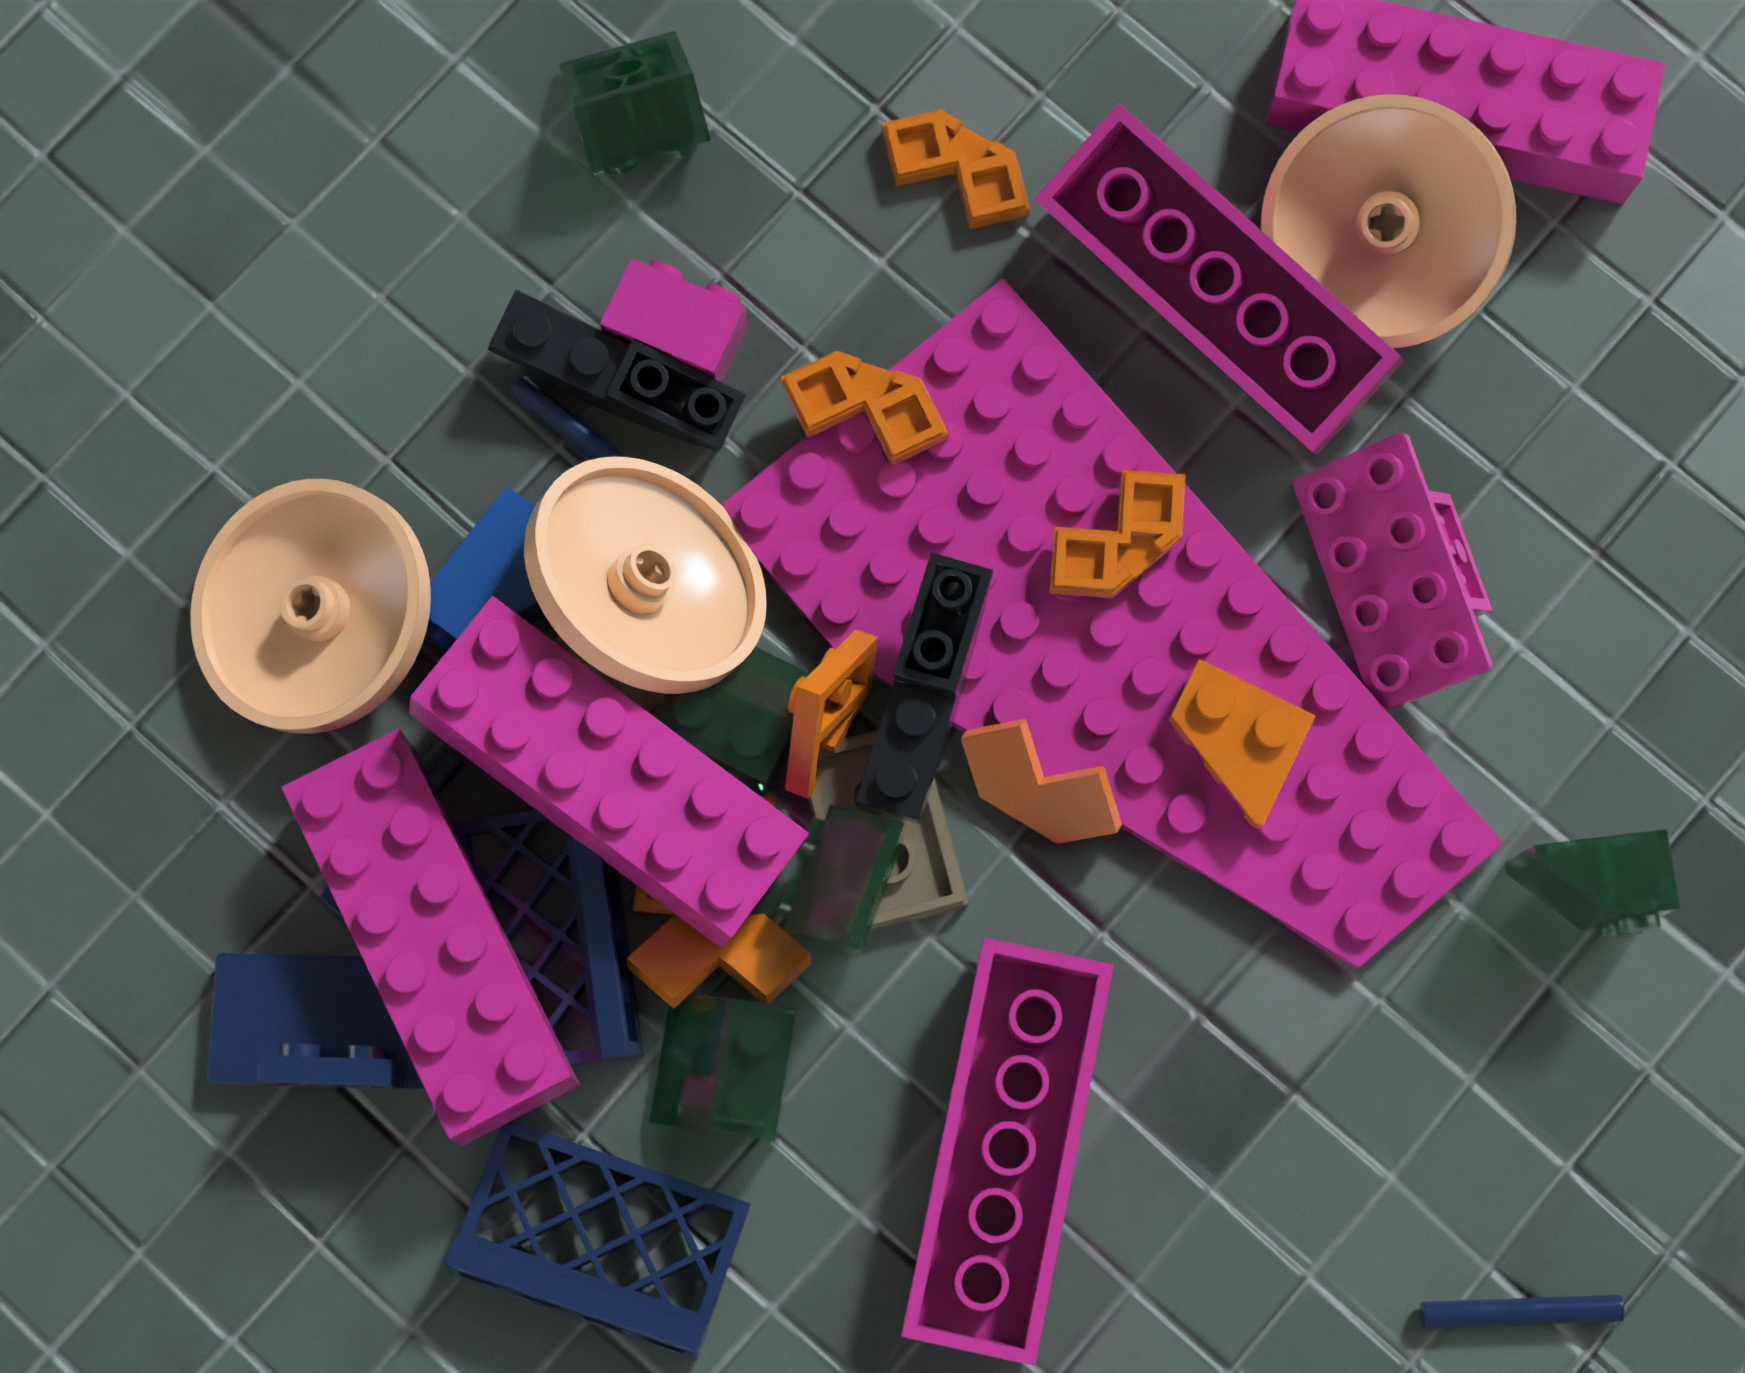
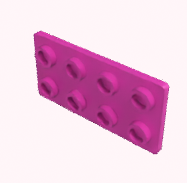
M1396 433L1294 479L1293 487L1364 686L1386 711L1474 678L1492 669L1493 664L1476 617L1493 611L1451 495L1428 489L1410 437L1407 434Z

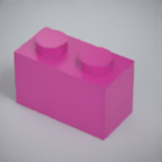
M631 258L600 322L601 330L628 344L634 339L722 382L748 328L746 307L740 304V298L730 290L719 285L707 284L704 289L683 280L684 275L678 269L665 262L651 260L649 265Z

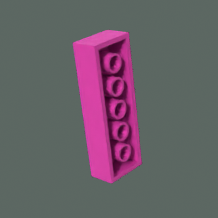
M1294 0L1287 23L1265 125L1300 133L1324 113L1355 99L1386 94L1420 97L1439 103L1457 112L1476 126L1500 155L1510 180L1624 205L1644 175L1666 63L1381 0Z
M1120 103L1114 107L1034 198L1035 201L1316 455L1326 447L1404 362L1402 357Z
M494 596L488 600L410 697V716L574 839L601 856L606 863L721 949L733 937L809 834Z
M398 728L282 786L284 795L448 1138L458 1145L464 1146L580 1086L414 746L402 730Z
M983 938L901 1337L1035 1366L1114 965Z

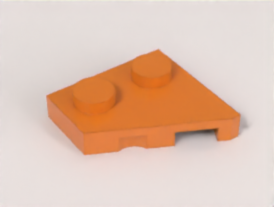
M855 629L836 649L830 648L824 655L821 663L807 677L802 676L795 683L788 702V710L794 716L785 785L786 791L807 799L814 792L818 785L816 769L820 749L836 753L847 734L853 718L859 713L872 690V672L875 667L878 645L877 636Z
M1199 659L1169 721L1188 745H1192L1203 759V765L1217 783H1222L1245 812L1244 817L1249 824L1260 830L1275 803L1316 715Z

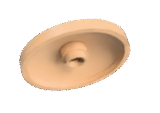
M1395 94L1375 95L1355 99L1324 113L1304 128L1288 145L1278 160L1265 191L1261 214V231L1391 348H1403L1436 339L1452 331L1476 313L1488 300L1500 282L1512 253L1516 232V203L1510 177L1500 155L1486 136L1469 120L1439 103L1424 98Z
M630 457L597 458L575 465L564 472L554 481L535 505L526 527L524 539V558L530 586L536 601L554 630L567 645L596 669L622 683L651 692L665 694L696 692L720 682L731 674L756 646L763 630L767 606L765 583L758 559L745 542L724 507L688 478L659 464Z
M323 478L303 479L276 486L255 497L239 509L216 535L204 556L195 580L190 611L191 634L198 663L209 685L224 703L241 716L255 723L283 732L296 734L327 732L342 728L366 716L381 705L397 689L408 674L421 649L428 626L431 604L430 578L424 552L409 524L395 509L377 496L349 483Z

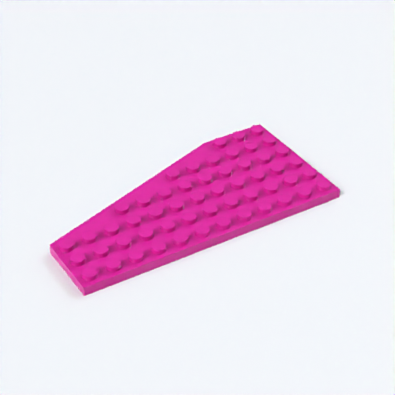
M1004 278L888 370L894 373L899 371L921 378L949 433L948 440L891 466L865 412H862L809 438L806 436L721 504L753 554L757 557L761 568L829 648L836 649L855 629L878 637L875 667L872 673L873 676L891 687L894 682V668L931 552L992 569L993 577L952 726L965 733L966 730L1026 718L1044 777L1104 766L1122 822L1120 828L1191 871H1197L1285 924L1287 929L1355 970L1367 962L1504 844L1186 484L1183 530L1180 542L1114 598L1049 594L1054 527L1117 531L1120 475L1122 470L1176 473ZM1199 659L1316 715L1275 803L1260 830L1249 824L1244 817L1245 812L1224 785L1217 783L1203 765V759L1192 745H1188L1169 721Z

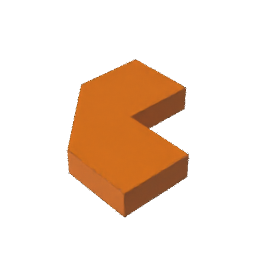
M941 109L882 123V135L896 187L955 174L969 229L1029 216L1030 206L1015 151L995 140L991 142L964 127L962 121Z
M835 351L780 377L781 385L807 438L865 412L891 466L934 447L949 438V433L921 378L899 371L894 373L861 362L860 358L839 351Z
M1122 470L1120 475L1117 531L1054 527L1049 594L1114 598L1179 543L1183 530L1186 474Z
M1026 718L966 730L960 738L979 797L1054 843L1060 844L1114 834L1120 829L1122 822L1105 767L1098 766L1044 777Z
M749 914L722 949L680 917L673 916L627 958L628 970L673 1009L719 966L765 1006H768L811 965V953L765 914Z

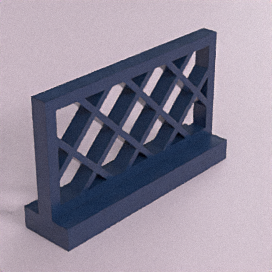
M536 809L452 824L478 878L485 882L483 888L488 899L495 890L519 908V911L504 930L510 943L529 916L555 935L534 965L517 952L515 953L522 968L528 972L526 976L532 987L538 980L563 999L549 1019L554 1032L572 1007L590 1020L594 1048L569 1051L560 1044L570 1065L576 1066L612 1059L622 1060L644 1056L633 973L627 967V958L630 956L619 872L606 863L601 856L566 832L567 844L552 865L527 847L541 825L552 822ZM525 827L517 838L506 831ZM496 833L512 845L491 875L474 864L472 836ZM521 853L546 871L526 901L500 883ZM568 862L570 865L571 879L562 873V870ZM556 879L573 891L575 902L574 910L561 928L535 910ZM577 925L580 943L570 936ZM564 943L582 955L584 970L569 992L543 973ZM585 989L587 993L588 1006H586L583 1002L579 1000V997L582 995Z
M510 1121L499 1129L457 1240L453 1239L444 1266L450 1275L698 1361L751 1203ZM512 1139L539 1147L548 1169L516 1185H512L503 1166ZM549 1151L570 1159L555 1166ZM584 1163L600 1168L610 1191L574 1207L560 1175ZM611 1173L631 1179V1181L617 1187ZM500 1174L506 1189L491 1196ZM553 1179L568 1211L532 1228L517 1195ZM644 1185L662 1190L672 1212L637 1229L622 1196ZM673 1194L694 1202L679 1208ZM511 1199L525 1231L502 1243L476 1236L484 1212ZM615 1200L630 1233L594 1250L579 1217ZM707 1206L732 1214L733 1216L725 1238L699 1251L684 1217ZM569 1221H573L587 1253L564 1265L546 1260L536 1237ZM677 1222L691 1255L656 1271L641 1238ZM530 1241L536 1256L514 1248ZM634 1242L649 1275L626 1287L609 1282L599 1262V1258ZM720 1252L713 1273L710 1275L704 1259ZM592 1263L598 1278L576 1270ZM696 1264L707 1286L699 1312L697 1313L671 1304L661 1280ZM654 1284L661 1300L638 1291Z

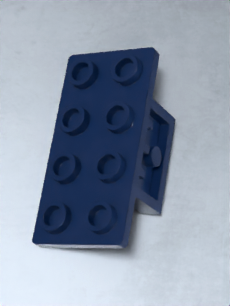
M220 953L217 955L207 1080L210 1083L426 1091L362 957Z

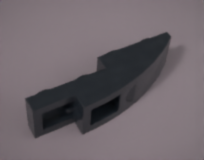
M516 289L487 349L543 376L544 380L542 383L638 425L717 452L721 450L746 396L745 393L632 339L630 344L625 343Z
M931 552L894 668V682L857 796L856 804L858 807L920 824L936 769L940 767L967 676L993 577L992 569Z

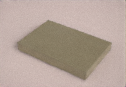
M878 730L843 739L836 753L821 748L818 753L816 769L818 785L807 799L844 939L959 909L969 904L935 778L932 782L920 824L857 806V796Z

